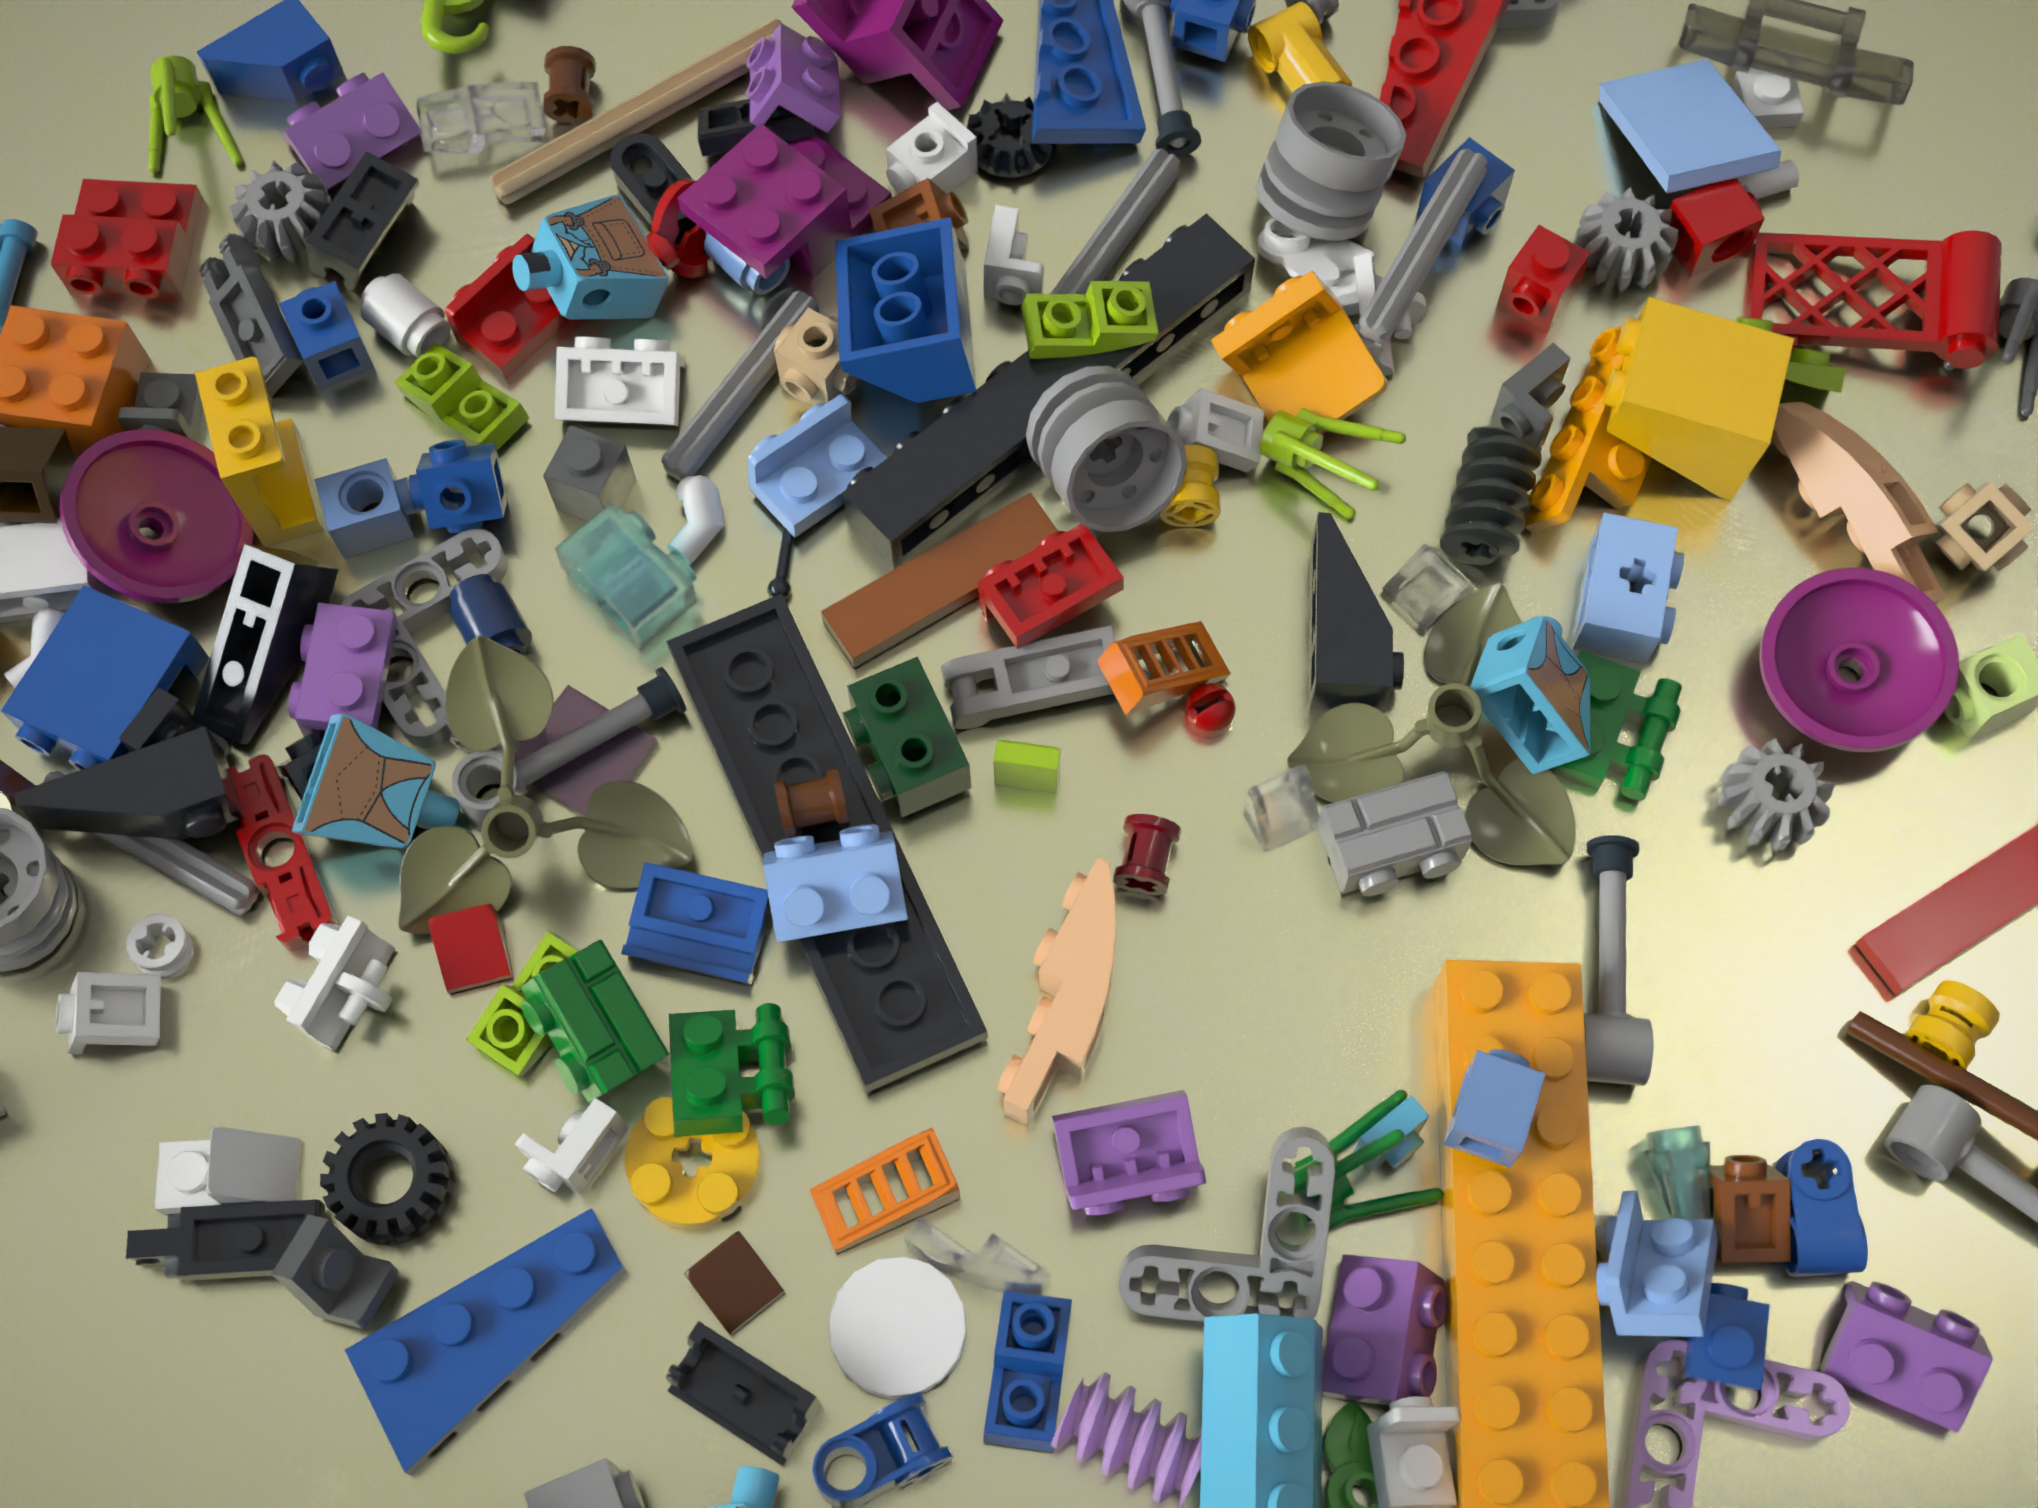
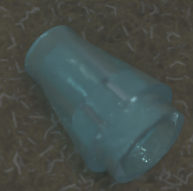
M1701 1125L1646 1133L1649 1150L1642 1152L1669 1218L1712 1220L1710 1211L1711 1141H1704Z

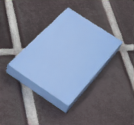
M1708 59L1600 83V103L1666 193H1673L1779 168L1781 149Z

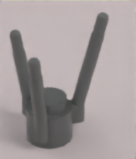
M2017 278L2006 286L2000 299L1999 333L2008 339L2002 355L2003 361L2007 363L2015 359L2022 341L2031 339L2020 409L2021 414L2027 417L2033 413L2038 389V280L2033 278ZM1944 362L1945 369L1952 370L1955 368L1949 365L1948 362Z

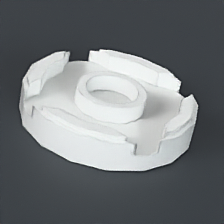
M905 1256L877 1259L855 1271L837 1292L828 1319L830 1347L844 1374L865 1392L891 1400L901 1399L917 1392L924 1394L933 1389V1386L942 1382L959 1363L967 1337L964 1305L952 1282L931 1264Z

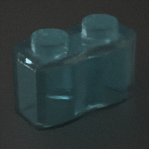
M611 503L555 547L560 566L569 578L589 599L604 611L628 639L642 649L697 604L693 585L697 578L690 565L681 555L675 551L666 555L652 543L656 540L655 533L640 514L633 510L626 514L618 506Z

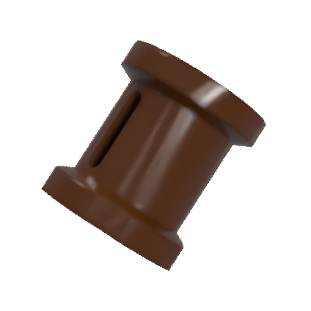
M559 46L551 49L546 53L544 59V68L549 75V90L544 93L543 112L550 119L560 123L578 124L585 122L593 115V98L589 95V82L596 72L595 58L588 51L579 47Z
M838 767L828 769L825 777L789 785L784 779L774 781L786 838L796 836L798 828L834 820L840 826L850 824Z

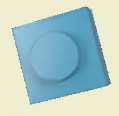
M1411 1095L1363 1134L1353 1152L1396 1129H1400L1405 1134V1138L1401 1143L1364 1164L1370 1173L1386 1160L1393 1168H1396L1423 1145L1424 1141L1418 1133L1421 1132L1430 1115Z

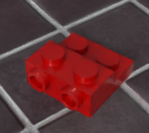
M83 179L74 215L62 214L50 265L67 290H73L84 295L115 292L130 293L141 298H155L158 295L182 296L203 196L197 185Z

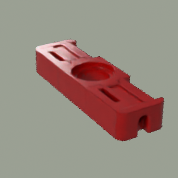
M262 754L249 759L250 768L240 772L236 766L229 768L244 815L243 818L238 819L241 829L236 830V834L255 884L265 896H268L282 934L275 937L287 950L297 951L309 945L308 943L320 924L327 923L340 926L306 835L291 832L297 812L283 776L270 756ZM280 837L290 838L294 841L293 855L286 863L276 867L266 866L262 863L263 849L270 841Z

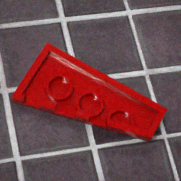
M1399 0V15L1395 35L1391 39L1386 80L1382 84L1379 99L1388 105L1398 116L1406 133L1403 150L1394 169L1425 178L1510 0Z

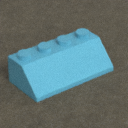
M1261 1313L1204 1317L1200 1508H1321L1323 1328L1315 1319Z

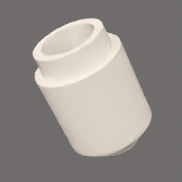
M401 274L377 277L368 284L362 294V319L404 355H415L419 358L435 342L443 346L448 339L451 327L449 322L444 319L443 309Z

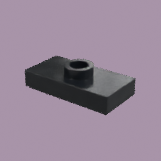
M750 99L698 109L697 140L702 157L729 152L757 127L750 123ZM780 105L777 106L764 124L765 127L785 142L815 137V126Z

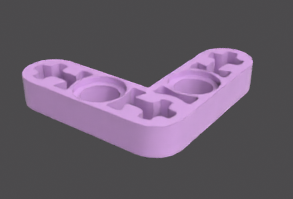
M1668 1340L1656 1345L1642 1358L1638 1369L1619 1508H1637V1506H1644L1651 1502L1655 1481L1641 1482V1471L1655 1478H1678L1677 1488L1670 1484L1661 1488L1660 1508H1692L1704 1417L1797 1439L1818 1441L1839 1432L1847 1423L1850 1414V1402L1844 1387L1835 1378L1822 1372L1765 1360L1761 1390L1762 1397L1759 1405L1753 1410H1743L1736 1407L1728 1399L1725 1386L1690 1379V1382H1685L1676 1388L1672 1407H1686L1688 1410L1687 1417L1673 1410L1652 1411L1650 1409V1400L1658 1405L1667 1399L1669 1384L1667 1377L1657 1374V1366H1663L1674 1356L1679 1359V1370L1684 1372L1687 1341ZM1778 1379L1783 1380L1785 1383L1780 1392L1782 1396L1797 1399L1810 1394L1812 1389L1817 1390L1818 1402L1829 1406L1830 1414L1816 1419L1815 1423L1812 1424L1809 1422L1808 1410L1786 1404L1778 1408L1779 1418L1774 1417L1772 1412L1779 1398ZM1665 1424L1672 1427L1679 1434L1683 1450L1680 1458L1674 1464H1662L1648 1453L1645 1437L1652 1425Z

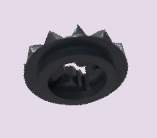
M1006 93L1001 101L995 103L984 99L980 111L976 114H969L967 129L976 136L978 167L1000 177H1020L1038 170L1050 159L1056 143L1032 144L1034 103L1030 96L1024 101L1012 100ZM1000 125L1007 126L1012 131L1020 128L1021 143L1009 135L1001 138Z

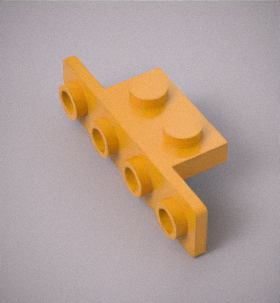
M1623 325L1605 330L1596 338L1589 352L1591 360L1582 381L1571 394L1570 411L1562 430L1558 432L1550 445L1549 452L1551 456L1543 476L1530 493L1531 505L1525 517V528L1532 533L1568 522L1574 512L1584 485L1617 510L1634 505L1652 457L1606 431L1612 407L1603 405V397L1613 369L1622 370L1625 355L1616 353Z

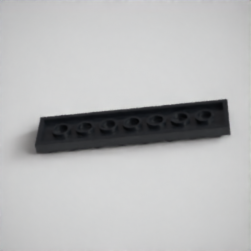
M782 593L666 641L670 654L762 860L764 853L775 851V842L787 839L780 815L774 781L784 779L789 785L825 777L828 769L838 767L850 824L840 826L834 820L798 828L796 836L792 837L813 836L814 844L840 840L839 832L844 829L870 824L878 825L879 833L893 832L908 920L798 939L866 1092L988 1039L987 1029Z

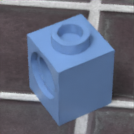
M387 458L314 479L328 532L344 559L415 538L409 515L419 511L415 510L412 502L409 479L405 477L397 480ZM381 502L375 509L361 512L367 505Z
M1492 1049L1488 1054L1477 1050L1466 1068L1443 1145L1511 1168L1523 1152L1546 1073L1529 1068L1530 1062L1516 1053Z

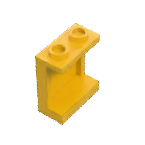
M248 357L196 372L195 376L220 479L263 546L268 547L324 530L298 429L292 418L275 422L262 367L257 358Z

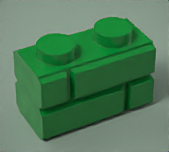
M602 939L540 972L521 987L526 996V999L521 1001V1008L528 1024L539 1036L549 1035L561 1056L555 1061L561 1080L573 1094L576 1095L582 1092L588 1103L670 1055Z

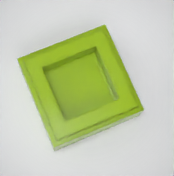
M1004 739L997 740L993 759L994 784L1057 793L1060 778L1061 749L1053 746Z

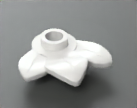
M1271 218L1266 222L1265 229L1258 236V252L1273 265L1285 268L1293 277L1304 276L1313 270L1327 286L1337 284L1339 276L1355 272L1354 256L1371 252L1375 260V252L1347 239L1341 241L1314 239L1289 229L1275 218Z

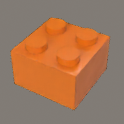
M11 305L0 334V423L7 427L66 429L73 455L80 456L99 440L125 431L118 421L119 410L121 407H134L141 372L146 373L150 357L127 321Z

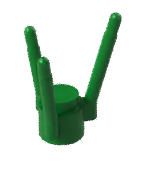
M1402 1089L1397 1090L1329 1142L1332 1147L1333 1156H1337L1408 1097L1407 1092ZM1396 1129L1339 1161L1336 1157L1334 1158L1335 1175L1329 1230L1351 1219L1411 1208L1442 1199L1443 1191L1440 1188H1431L1347 1205L1344 1204V1199L1354 1195L1353 1188L1346 1174L1401 1143L1405 1138L1402 1130ZM1312 1154L1295 1162L1293 1193L1307 1196V1170L1311 1165H1321V1162L1313 1160ZM1320 1195L1311 1196L1315 1200H1318ZM1301 1213L1308 1225L1313 1223L1310 1217Z

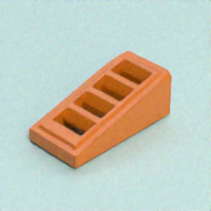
M1202 621L1133 635L1111 643L1097 660L1125 715L1192 692L1202 684L1217 683L1225 680L1231 674ZM1192 642L1205 667H1200L1187 643ZM1176 647L1189 671H1183L1172 648ZM1155 654H1160L1171 675L1166 676ZM1143 659L1153 679H1148L1138 660Z
M933 1128L909 1137L809 1189L836 1254L961 1198L959 1186ZM921 1158L933 1182V1185L924 1190L921 1189L910 1164ZM896 1169L909 1196L897 1203L885 1174ZM871 1180L884 1208L883 1211L872 1216L860 1188V1185ZM844 1192L848 1193L860 1223L850 1228H847L835 1200V1196Z

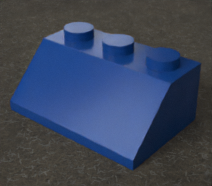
M951 217L835 241L839 361L842 371L915 403L976 392L967 275Z

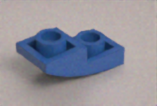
M1003 1291L983 1443L1053 1452L1051 1443L1056 1432L1072 1299Z

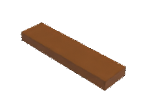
M1030 492L821 611L822 620L855 668L979 596L977 581L983 579L992 567L1006 560L1015 561L1037 549L1038 545L1047 536L1058 530Z

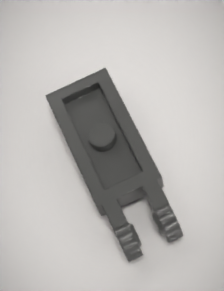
M229 233L219 243L220 246L218 248L223 255L222 259H217L216 257L206 259L200 266V277L204 279V286L211 298L209 304L235 360L256 357L262 367L268 395L272 397L300 366L303 359L259 268L262 261L259 255L255 253L256 249L252 247V243H249L241 235Z

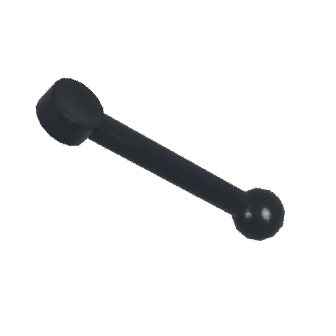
M785 527L782 534L776 575L768 584L767 592L771 598L782 593L786 600L791 594V585L787 578L794 537Z

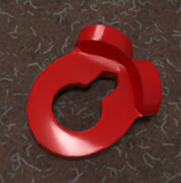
M686 178L675 182L664 192L654 213L651 233L646 236L649 248L659 259L663 267L667 270L671 269L672 272L680 276L695 278L704 275L707 271L709 258L703 255L706 231L696 225L693 229L685 232L680 244L673 246L680 230L677 220L680 211L678 197L696 182V180Z

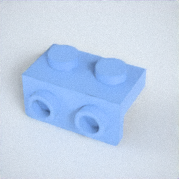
M870 824L844 829L839 832L840 840L814 844L813 836H797L775 842V851L764 853L763 869L776 941L782 942L908 920L893 832L879 833L878 825Z

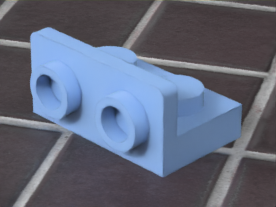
M840 394L826 404L818 403L812 406L803 414L798 423L778 436L770 435L764 438L755 446L747 459L749 489L795 538L844 504L843 492L858 472L866 467L875 468L887 457L851 421V402L843 394Z
M1622 1191L1618 1215L1609 1216L1606 1224V1243L1609 1260L1608 1263L1598 1264L1596 1276L1599 1303L1601 1306H1610L1616 1334L1620 1336L1704 1337L1718 1244L1714 1220H1684L1680 1218L1644 1220L1638 1191Z

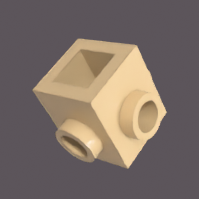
M808 307L795 325H787L780 333L774 347V354L781 389L788 392L794 398L812 406L818 403L826 404L838 395L843 394L846 396L855 389L860 379L843 372L839 361L837 316L831 315L827 318Z
M1967 482L1938 507L1945 516L1935 524L1937 530L1943 535L1935 544L1960 570L1970 563L1976 571H1986L1993 565L1999 572L2016 560L2029 547L2022 539L2035 529L2025 517L2032 510L2006 483L1998 489L1992 482H1987L1975 490ZM1977 515L1985 516L1991 523V531L1983 539H1975L1968 531L1970 520Z

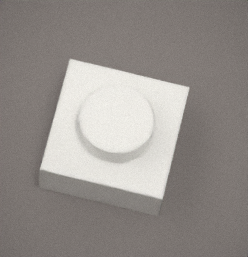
M1794 66L1737 69L1732 81L1733 91L1764 129L1798 127L1804 110Z

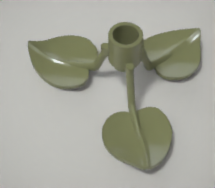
M1502 583L1487 586L1466 596L1451 607L1432 628L1425 646V661L1430 675L1437 681L1446 684L1437 688L1431 695L1426 719L1418 720L1414 728L1403 739L1393 743V725L1389 718L1380 710L1364 703L1342 704L1332 708L1317 719L1301 743L1287 759L1290 772L1304 787L1315 795L1335 803L1403 783L1404 769L1396 754L1407 751L1425 735H1429L1437 744L1447 748H1457L1466 745L1471 751L1481 780L1487 785V788L1479 790L1471 797L1466 809V821L1475 846L1487 857L1510 865L1564 864L1570 860L1573 854L1576 839L1575 817L1569 797L1559 779L1549 769L1532 775L1521 759L1514 760L1506 765L1497 779L1490 770L1482 748V738L1476 733L1482 707L1479 696L1470 688L1486 642L1494 633L1523 623Z
M485 636L473 638L455 660L446 688L445 711L452 733L465 748L474 752H483L496 747L500 743L502 744L501 785L498 790L500 800L494 805L482 823L481 835L484 844L481 847L476 837L470 831L452 825L433 827L421 833L410 844L402 859L400 869V912L398 924L400 930L404 932L430 934L428 923L430 918L483 904H492L498 912L509 896L512 876L508 867L497 858L490 856V854L503 858L519 857L532 847L538 836L550 838L553 834L573 829H584L585 831L581 835L577 847L579 860L592 879L611 888L629 889L638 887L644 862L676 869L689 864L693 857V848L688 831L678 813L660 794L640 783L613 781L602 784L590 796L588 803L589 818L575 816L554 822L543 821L542 812L533 800L514 794L513 782L516 749L513 740H529L543 731L553 711L554 696L549 680L540 667L524 655Z

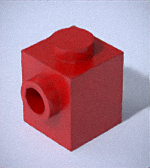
M1538 225L1509 265L1497 306L1548 334L1576 294L1591 252Z

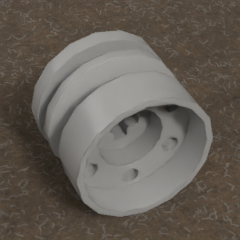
M1325 81L1302 85L1293 91L1289 97L1275 135L1276 141L1271 144L1255 187L1260 203L1273 218L1286 227L1314 239L1341 241L1356 238L1368 229L1375 208L1381 200L1385 186L1384 183L1390 179L1403 150L1406 133L1401 120L1388 105L1368 92L1349 85Z
M1111 366L1085 367L1067 374L1042 394L1030 413L1026 431L1030 455L1041 468L1044 475L1054 485L1056 492L1068 509L1083 526L1100 532L1126 531L1148 522L1163 510L1182 485L1187 466L1184 443L1128 373Z
M0 807V897L2 895L7 897L0 904V972L28 967L52 953L70 930L77 909L73 879L34 826L12 810Z

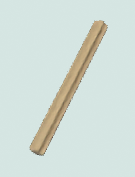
M779 19L768 21L492 173L490 182L494 192L505 205H509L611 149L624 137L637 134L750 72L746 64L752 48L761 37L769 39L781 21Z

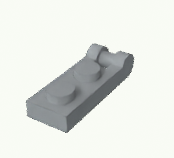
M1112 625L1030 642L1019 649L1016 646H1010L958 657L945 662L941 666L944 686L953 692L955 702L950 706V711L955 728L973 729L986 724L992 719L1114 694L1097 663V660L1110 644L1116 642ZM994 678L997 691L979 694L976 684L981 680Z

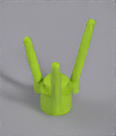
M172 55L157 59L149 70L153 93L149 95L151 111L148 148L149 171L156 174L160 170L163 125L165 133L168 136H174L177 132V118L191 115L196 110L198 104H201L205 109L233 164L237 166L242 165L243 157L213 99L211 84L198 80L196 66L185 57Z
M1304 408L1299 411L1297 416L1283 410L1278 411L1264 431L1259 448L1260 454L1276 461V471L1295 479L1343 516L1353 519L1356 516V510L1303 468L1308 469L1314 463L1371 491L1379 488V481L1363 473L1361 470L1320 451L1323 436L1316 433V430L1395 444L1405 443L1406 435L1402 432L1323 417Z

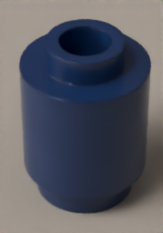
M489 574L474 575L457 584L449 595V600L452 604L450 615L465 644L467 645L475 637L485 636L525 656L526 649L532 641V633L507 587L500 582H496L495 578Z

